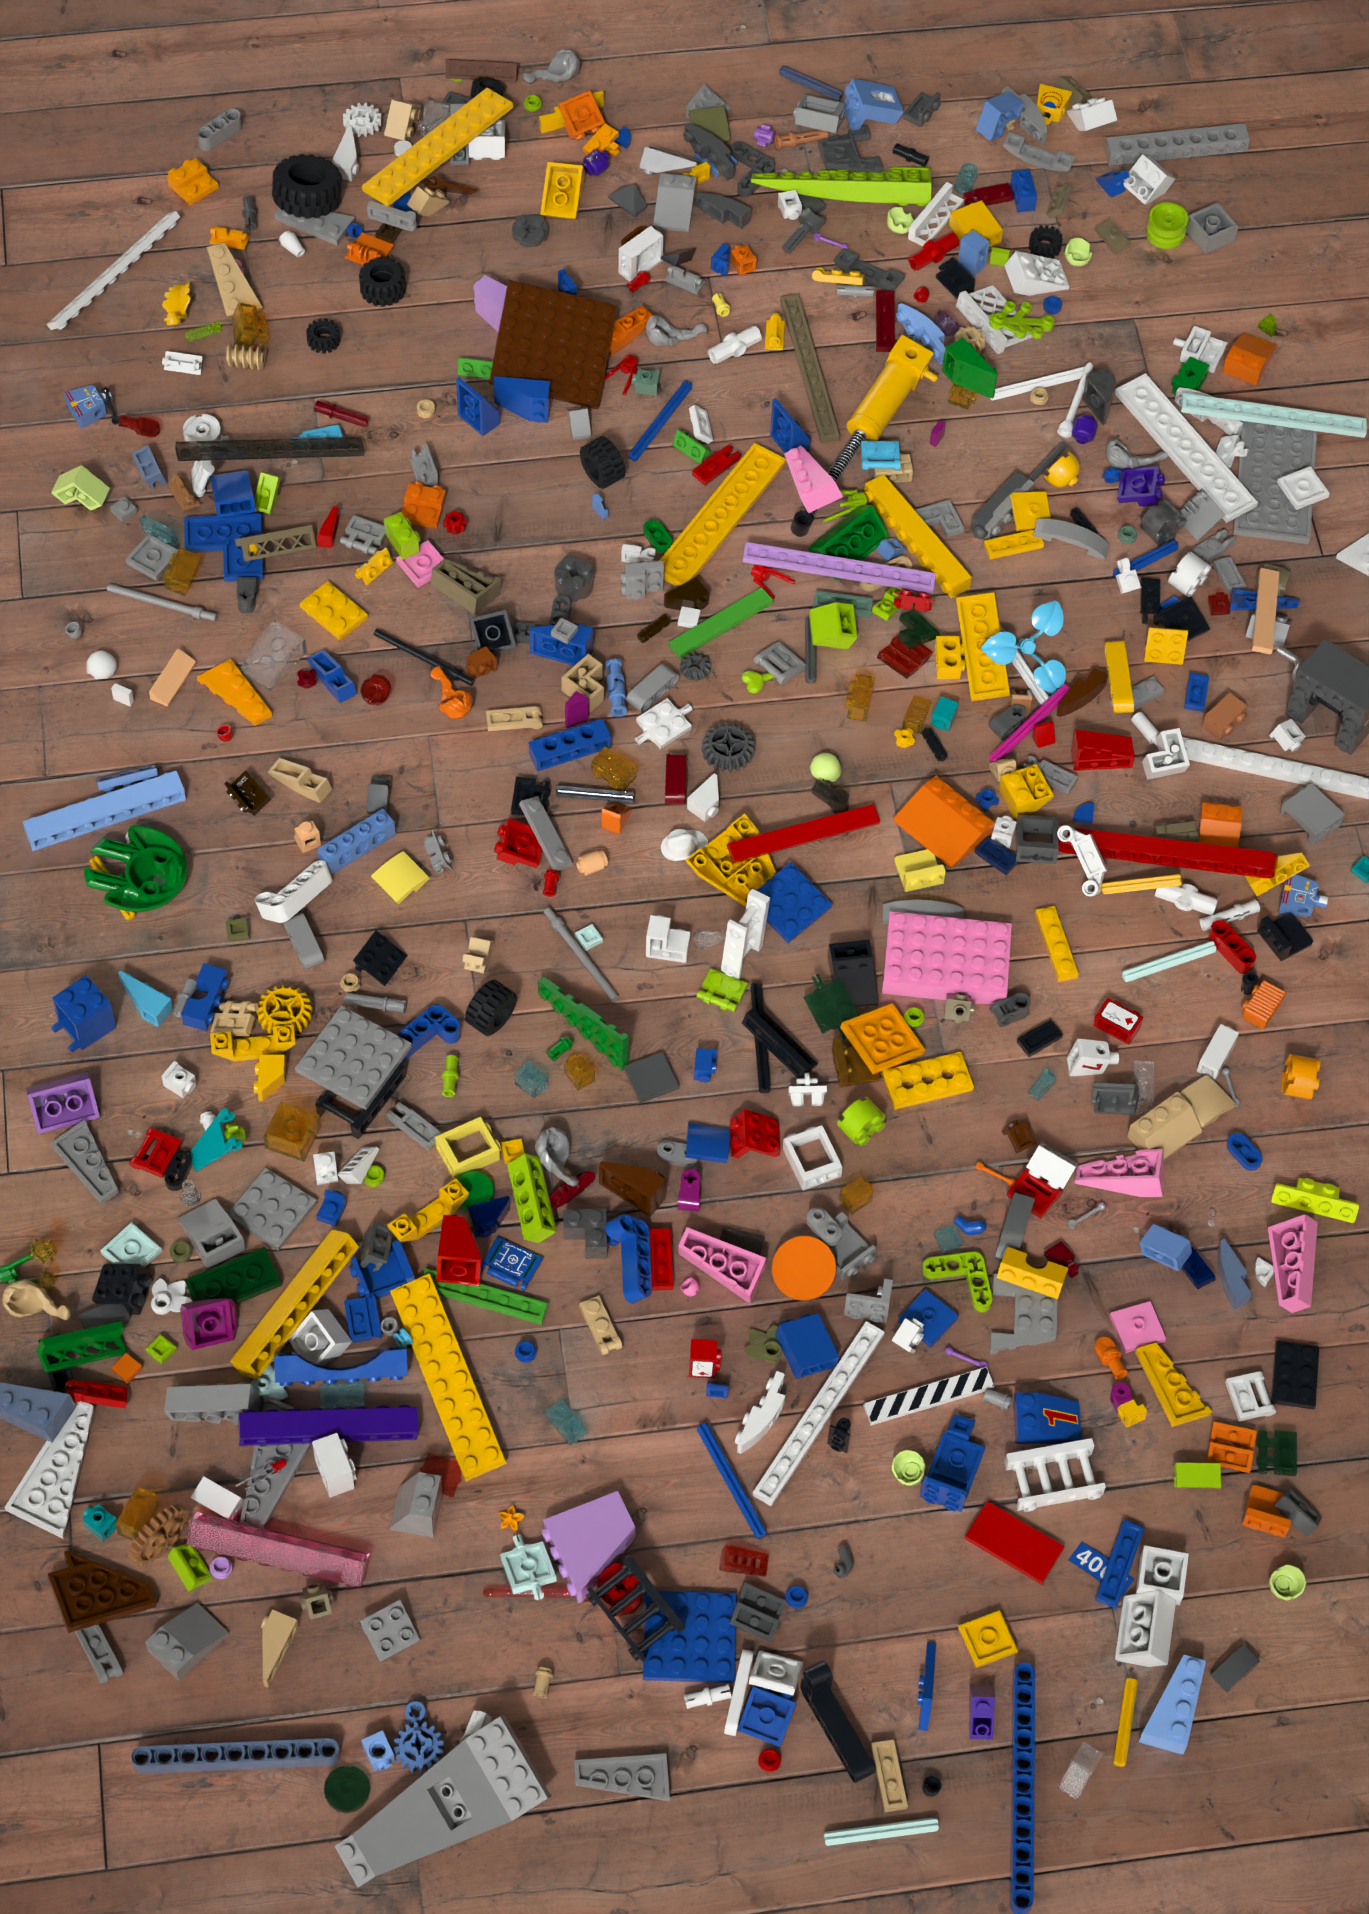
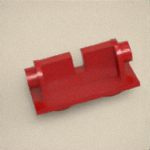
M901 589V592L893 591L898 595L894 599L893 604L899 609L911 610V605L914 603V611L926 613L931 611L932 604L930 601L936 602L926 592L919 591L918 594H913L908 589Z

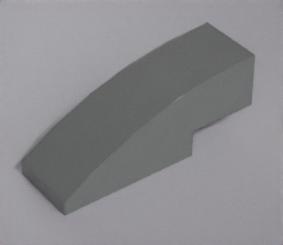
M703 192L696 193L695 206L720 223L724 224L728 220L742 229L751 221V208L721 195Z
M1014 1192L995 1259L1002 1261L1007 1247L1020 1251L1035 1198Z

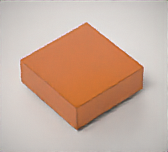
M127 1353L111 1367V1371L127 1384L143 1369L142 1365Z

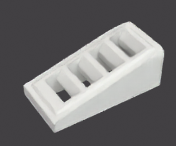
M362 1147L341 1169L338 1176L346 1184H361L379 1148Z

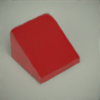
M1053 721L1034 726L1032 738L1038 748L1055 743Z

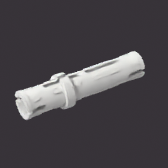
M1256 899L1242 905L1236 904L1233 908L1199 919L1201 929L1206 931L1211 929L1212 923L1216 920H1223L1227 923L1236 919L1242 920L1245 916L1260 912V906Z

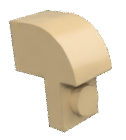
M472 936L468 952L463 955L464 969L485 973L494 940Z

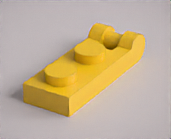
M818 267L812 273V278L820 282L863 285L865 282V274H861L860 271L845 273L841 269L825 271L823 267Z

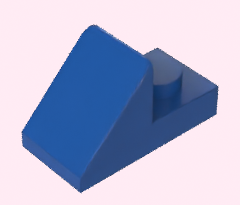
M1128 170L1111 171L1097 177L1096 181L1110 197H1114L1125 192L1124 179L1130 176Z

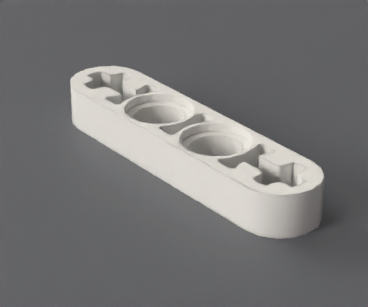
M742 1650L724 1734L736 1736L754 1651Z

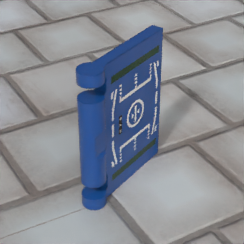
M497 1237L481 1263L480 1271L483 1272L487 1265L489 1266L488 1275L514 1287H517L519 1281H522L520 1289L525 1291L543 1261V1257Z

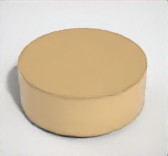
M428 399L419 401L417 403V414L422 418L432 417L435 414L434 402Z

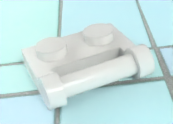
M201 445L191 469L193 492L197 497L204 495L207 481L215 469L211 465L212 455L209 453V446Z
M1261 1371L1227 1378L1225 1381L1238 1421L1261 1416H1272L1276 1413L1275 1406L1271 1404L1263 1382L1265 1378ZM1250 1383H1255L1263 1407H1258Z

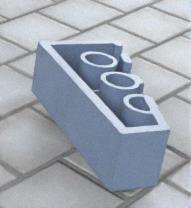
M0 1382V1419L52 1443L77 1407L70 1394Z

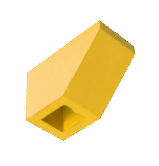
M259 1055V1062H255V1075H258V1081H254V1093H258L259 1101H264L285 1084V1055Z

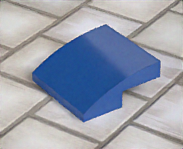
M688 1123L685 1158L727 1163L730 1129Z

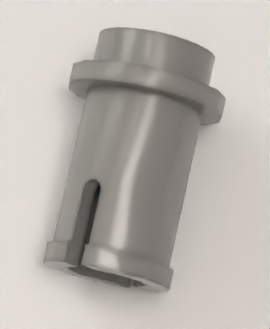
M987 1388L983 1401L999 1406L1001 1410H1008L1012 1397L1008 1393L1004 1395Z

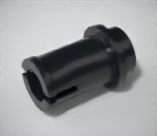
M1247 972L1242 977L1241 991H1244L1243 994L1245 995L1252 994L1254 987L1258 984L1259 979L1254 972Z

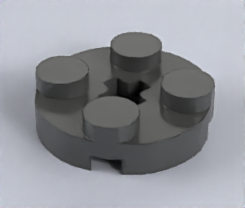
M541 215L517 216L512 226L513 239L519 241L520 245L524 247L541 245V242L548 238V225L544 217Z

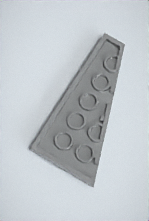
M267 1395L264 1396L262 1412L269 1409H276L278 1412L294 1409V1407ZM312 1444L257 1445L254 1447L250 1477L270 1467L271 1463L281 1459H285L287 1465L278 1470L277 1473L273 1472L263 1481L247 1489L239 1524L240 1528L259 1537L261 1536ZM270 1468L248 1480L247 1487L264 1478L273 1469Z

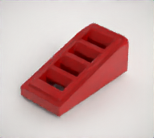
M333 506L316 536L319 547L332 548L334 546L339 523V509L337 506Z

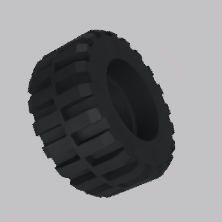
M299 154V156L293 155L289 159H283L273 171L272 197L275 204L282 211L285 210L287 214H293L298 218L305 217V219H310V217L320 218L321 215L326 216L333 212L340 204L342 175L336 165H333L329 160H325L324 157H315L312 154H309V156Z

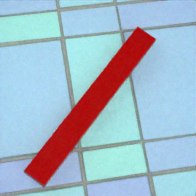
M874 804L733 841L727 844V848L734 864L878 825L880 819Z

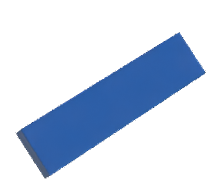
M1125 1519L1122 1521L1095 1601L1114 1609L1117 1608L1144 1527Z

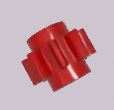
M453 511L446 514V520H443V527H447V533L457 535L465 532L464 526H467V519L463 518V513Z

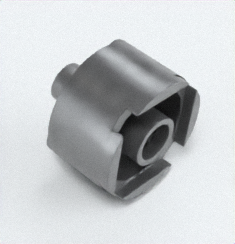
M1167 500L1158 502L1160 505L1156 508L1152 506L1141 520L1143 525L1141 529L1156 544L1175 540V535L1187 522L1184 516Z
M571 555L565 556L557 564L554 571L555 589L558 596H567L570 602H577V599L583 598L584 600L589 597L593 590L592 564L582 558Z

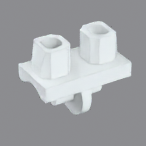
M809 1072L804 1073V1078H796V1084L804 1086H789L788 1096H790L792 1106H803V1095H811L812 1106L823 1105L827 1086H810V1084H817V1078H809Z

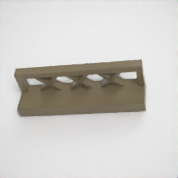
M312 525L235 539L236 547L242 546L244 561L316 548ZM308 533L310 545L304 546L299 540L303 534ZM287 537L293 541L290 549L281 545ZM268 541L276 545L272 552L264 549ZM253 544L259 548L254 556H249L247 545Z

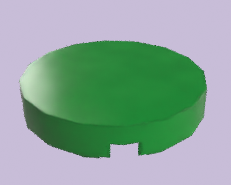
M468 1171L456 1178L469 1193V1196L459 1207L460 1209L467 1212H477L490 1205L494 1195V1187L492 1181L485 1174L478 1171Z

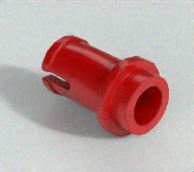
M645 271L638 272L637 276L627 283V288L631 286L629 290L635 293L641 286L649 283L650 276Z
M547 870L544 874L543 894L547 897H554L556 895L557 881H559L560 876L556 870Z

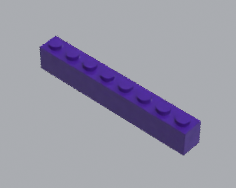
M401 1405L398 1408L378 1406L370 1409L364 1406L355 1407L354 1409L335 1407L332 1410L312 1408L310 1411H301L294 1408L280 1412L276 1409H269L265 1412L246 1410L243 1413H239L238 1417L239 1446L312 1444L315 1440L335 1433L338 1434L340 1440L344 1439L345 1442L416 1440L419 1432L417 1407H411L410 1405Z

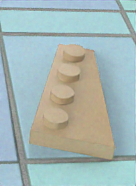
M221 243L207 247L226 317L230 318L262 310V305L226 244Z

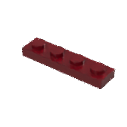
M876 290V352H891L895 346L894 291Z

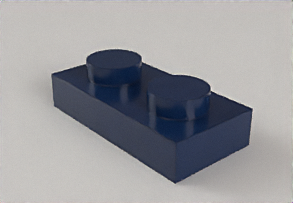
M988 836L975 849L976 855L1005 875L1019 863L1016 861L1014 854Z

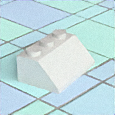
M1160 1590L1124 1596L1115 1660L1146 1667L1168 1665L1176 1601Z

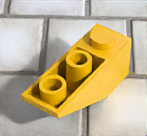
M1303 853L1278 856L1276 872L1273 878L1245 876L1258 897L1310 865Z

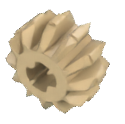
M967 325L965 328L960 327L959 332L955 334V342L964 338L968 343L972 344L979 354L985 347L986 336L982 333V329H976L975 326L969 327Z

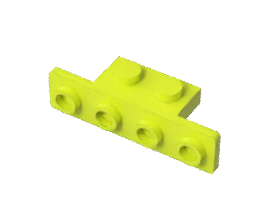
M1298 1177L1296 1188L1277 1183L1271 1200L1275 1204L1350 1223L1355 1222L1359 1209L1358 1203L1339 1199V1187L1329 1183L1315 1182L1309 1178L1303 1179Z

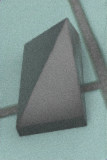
M634 183L620 186L608 196L611 201L633 217H636L647 208V204Z

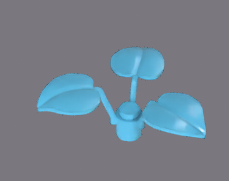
M1056 600L1042 604L1033 611L1031 616L1032 625L1040 631L1031 636L1030 639L1022 638L1015 645V635L1010 632H999L990 637L981 647V650L992 661L1001 665L1009 664L1015 659V649H1018L1021 653L1030 654L1041 664V667L1034 670V680L1041 689L1049 693H1054L1064 684L1066 670L1063 664L1057 660H1049L1045 664L1034 654L1036 649L1034 639L1042 635L1043 632L1048 636H1054L1061 630L1064 616L1063 610Z

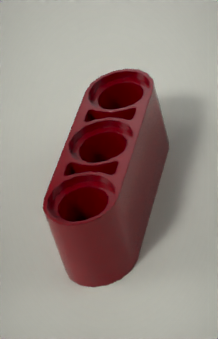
M666 753L665 804L685 805L686 754Z

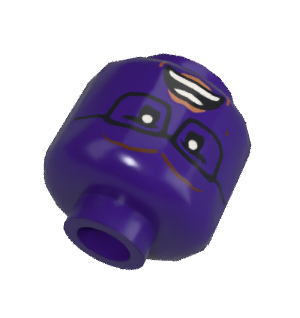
M594 149L584 157V164L582 166L590 176H599L609 167V156L603 150Z

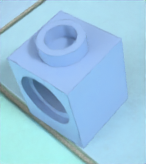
M383 1730L361 1740L362 1748L373 1771L386 1770L395 1762L393 1751ZM378 1749L385 1751L384 1755L380 1757L374 1756L373 1753Z

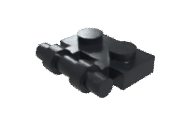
M516 777L511 814L525 816L519 803L522 800L534 798V795L540 796L539 799L547 812V798L551 792L549 788L550 783L542 781L541 786L536 785L535 778Z

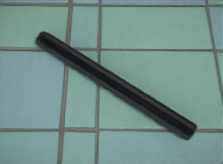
M753 982L750 987L752 1009L755 1011L760 1007L764 1011L762 984L760 982ZM755 1037L759 1092L762 1094L769 1093L770 1076L767 1048Z

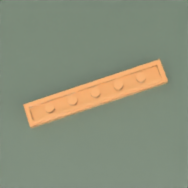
M1260 568L1252 651L1266 654L1272 653L1279 571Z

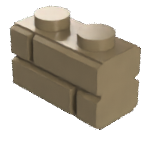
M1181 820L1175 824L1164 822L1154 827L1153 837L1199 843V836L1194 821Z

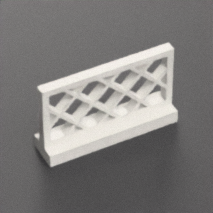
M993 285L969 294L966 291L960 292L956 307L976 329H982V333L986 336V342L997 354L1003 353L1005 347L1033 338L1029 333H1026L1025 338L1021 339L1007 329L996 330L990 326V315H987L983 310L992 312V314L1000 313L1002 309L996 308V305L1004 307L1007 302ZM992 293L995 298L985 296V294ZM973 299L981 300V304L976 303ZM985 301L994 304V306L991 307L984 305L983 302ZM1014 310L1007 317H1014L1017 312ZM1005 335L1012 336L1013 338L1008 340Z

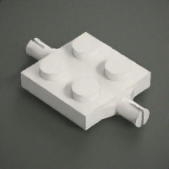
M666 698L636 718V722L642 728L643 733L635 737V741L640 745L649 739L661 750L691 730L692 725L686 720L684 715L692 711V707L690 704H686L681 709H678Z

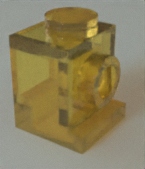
M573 1055L566 1060L564 1073L577 1091L595 1082V1070L591 1068L583 1055L578 1057Z

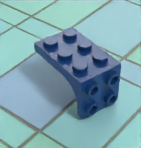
M944 1432L928 1475L924 1477L920 1497L928 1503L943 1505L950 1511L962 1512L985 1447Z

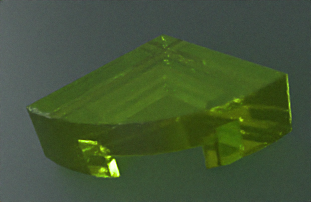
M1271 313L1258 323V328L1270 337H1273L1276 331L1275 318Z

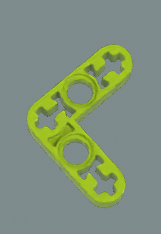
M966 1252L930 1257L923 1262L922 1273L928 1279L966 1275L974 1309L979 1312H986L991 1308L992 1294L984 1258L980 1253ZM971 1259H974L975 1262H977V1271L973 1272V1264L970 1263ZM954 1261L959 1267L951 1270L947 1267V1263ZM941 1263H943V1270H944V1271H941V1269H942V1267H940ZM929 1265H932L933 1268H935L934 1272H931V1269H928ZM976 1277L981 1278L984 1284L976 1286L972 1280ZM983 1292V1300L986 1301L985 1305H982L979 1301V1293Z

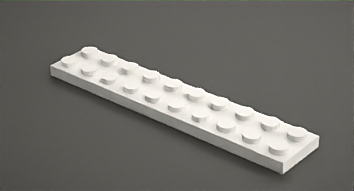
M1146 373L1115 389V395L1159 446L1168 453L1171 460L1196 489L1200 491L1203 488L1224 512L1225 516L1222 519L1226 523L1257 507L1258 502Z

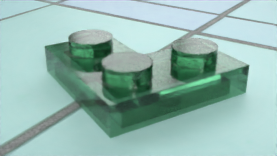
M915 609L900 615L899 621L907 629L900 631L898 638L910 649L935 640L936 636H939L940 632Z

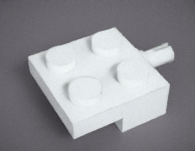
M1194 326L1186 341L1175 337L1173 345L1183 348L1180 362L1186 363L1189 357H1192L1210 365L1209 372L1214 373L1227 348V342L1210 337L1211 331Z

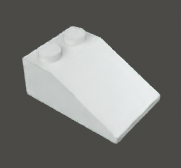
M497 120L469 143V158L475 160L483 158L500 160L505 158V120Z

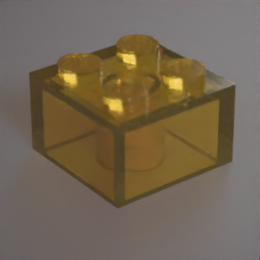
M280 1102L263 1136L265 1149L304 1162L321 1128L320 1116Z

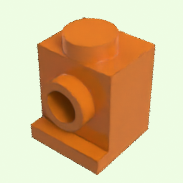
M737 245L731 250L730 260L739 276L756 270L757 258L752 254L748 245L743 247L742 245Z

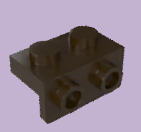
M246 770L232 784L228 781L224 783L228 789L226 791L233 800L237 799L239 802L237 806L244 813L249 812L255 816L271 800L268 794Z

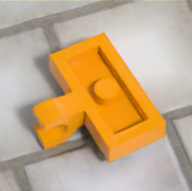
M604 123L583 147V152L588 155L591 151L597 149L599 151H607L616 157L620 151L617 149L619 145L614 141L619 137V132Z

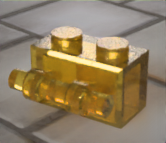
M238 302L232 316L234 344L250 347L254 345L256 338H258L261 345H267L269 333L266 330L268 324L265 315L259 314L257 316L255 305Z

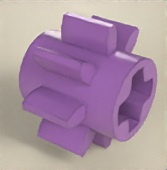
M762 124L761 127L756 128L754 140L758 141L757 145L767 147V143H773L775 131L771 130L772 126Z

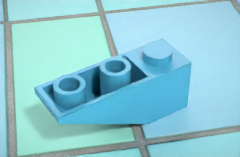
M120 970L118 972L120 983L141 1018L159 1027L173 1010L170 996L164 992L156 991L150 984L142 983L134 975L126 974Z

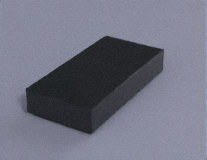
M1050 1019L1018 1038L1017 1043L1026 1055L1031 1057L1060 1040L1063 1034Z

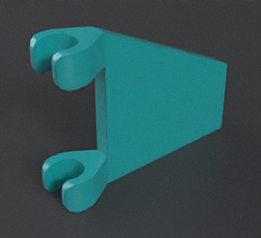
M227 1108L222 1109L190 1151L194 1171L197 1172L229 1152L242 1148V1141H236L235 1137H231L226 1141L222 1123L232 1121L235 1118L233 1111L229 1112Z

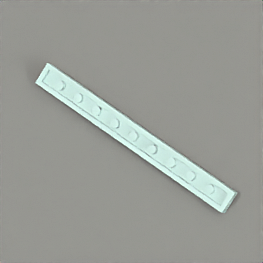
M1183 393L1181 396V412L1362 438H1365L1367 434V418Z

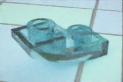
M563 1399L543 1412L570 1446L589 1433L577 1415H573Z

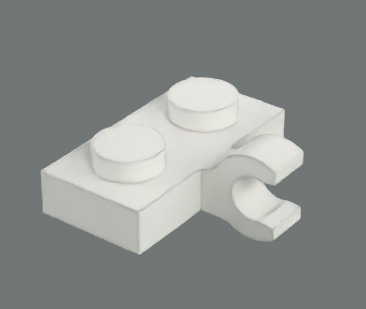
M1238 435L1220 438L1215 453L1228 468H1231L1234 457H1245L1249 450L1243 449L1245 442H1242Z

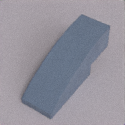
M1224 1238L1221 1240L1218 1248L1219 1275L1225 1294L1233 1309L1236 1310L1249 1303L1252 1293L1245 1284L1248 1272Z

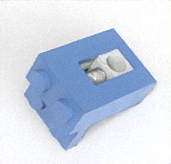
M852 79L844 91L847 97L843 101V103H846L844 113L852 131L859 130L866 119L896 124L904 112L894 86Z

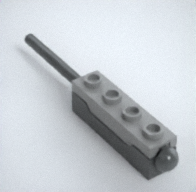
M1061 442L1028 478L1016 471L972 517L970 530L973 531L977 539L985 538L989 540L993 536H997L1004 524L1007 525L1011 521L1013 509L1010 494L1035 492L1034 481L1068 447L1065 442Z

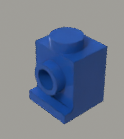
M696 1048L694 1080L704 1083L711 1081V1074H715L717 1050Z

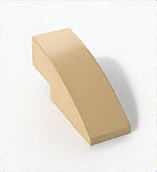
M279 758L268 771L269 775L288 788L319 803L332 790L327 778L313 774L308 767Z

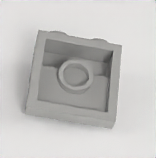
M663 561L624 564V572H621V594L625 595L626 600L645 598V592L647 591L656 592L663 590Z

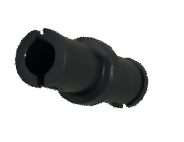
M896 143L892 153L905 158L907 162H914L925 167L929 161V156L916 152L914 148L909 149L899 143Z

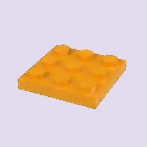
M893 1003L844 1021L840 1026L872 1074L922 1056L926 1051Z

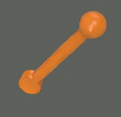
M977 1162L975 1165L976 1169L984 1170L1007 1182L1009 1186L1016 1182L1013 1178L1009 1179L985 1167L981 1162Z

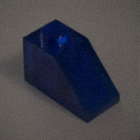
M509 1196L467 1206L468 1217L475 1238L488 1237L497 1231L510 1210Z

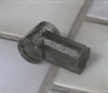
M819 779L812 788V794L829 805L834 814L848 811L849 795L845 790L836 789L824 779Z

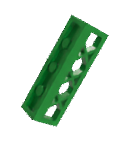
M119 1321L43 1338L36 1352L46 1373L121 1356L127 1352L120 1337L124 1326ZM115 1341L118 1349L112 1350L105 1347L108 1342ZM92 1346L100 1351L98 1354L93 1355L85 1350L87 1347ZM73 1351L80 1356L77 1359H72L65 1354L66 1352ZM52 1355L60 1360L58 1363L49 1364L47 1356Z

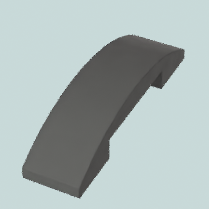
M844 248L834 259V263L846 273L860 271L861 274H865L864 283L877 288L896 289L905 279L904 274L893 269L885 272L860 261L858 254Z

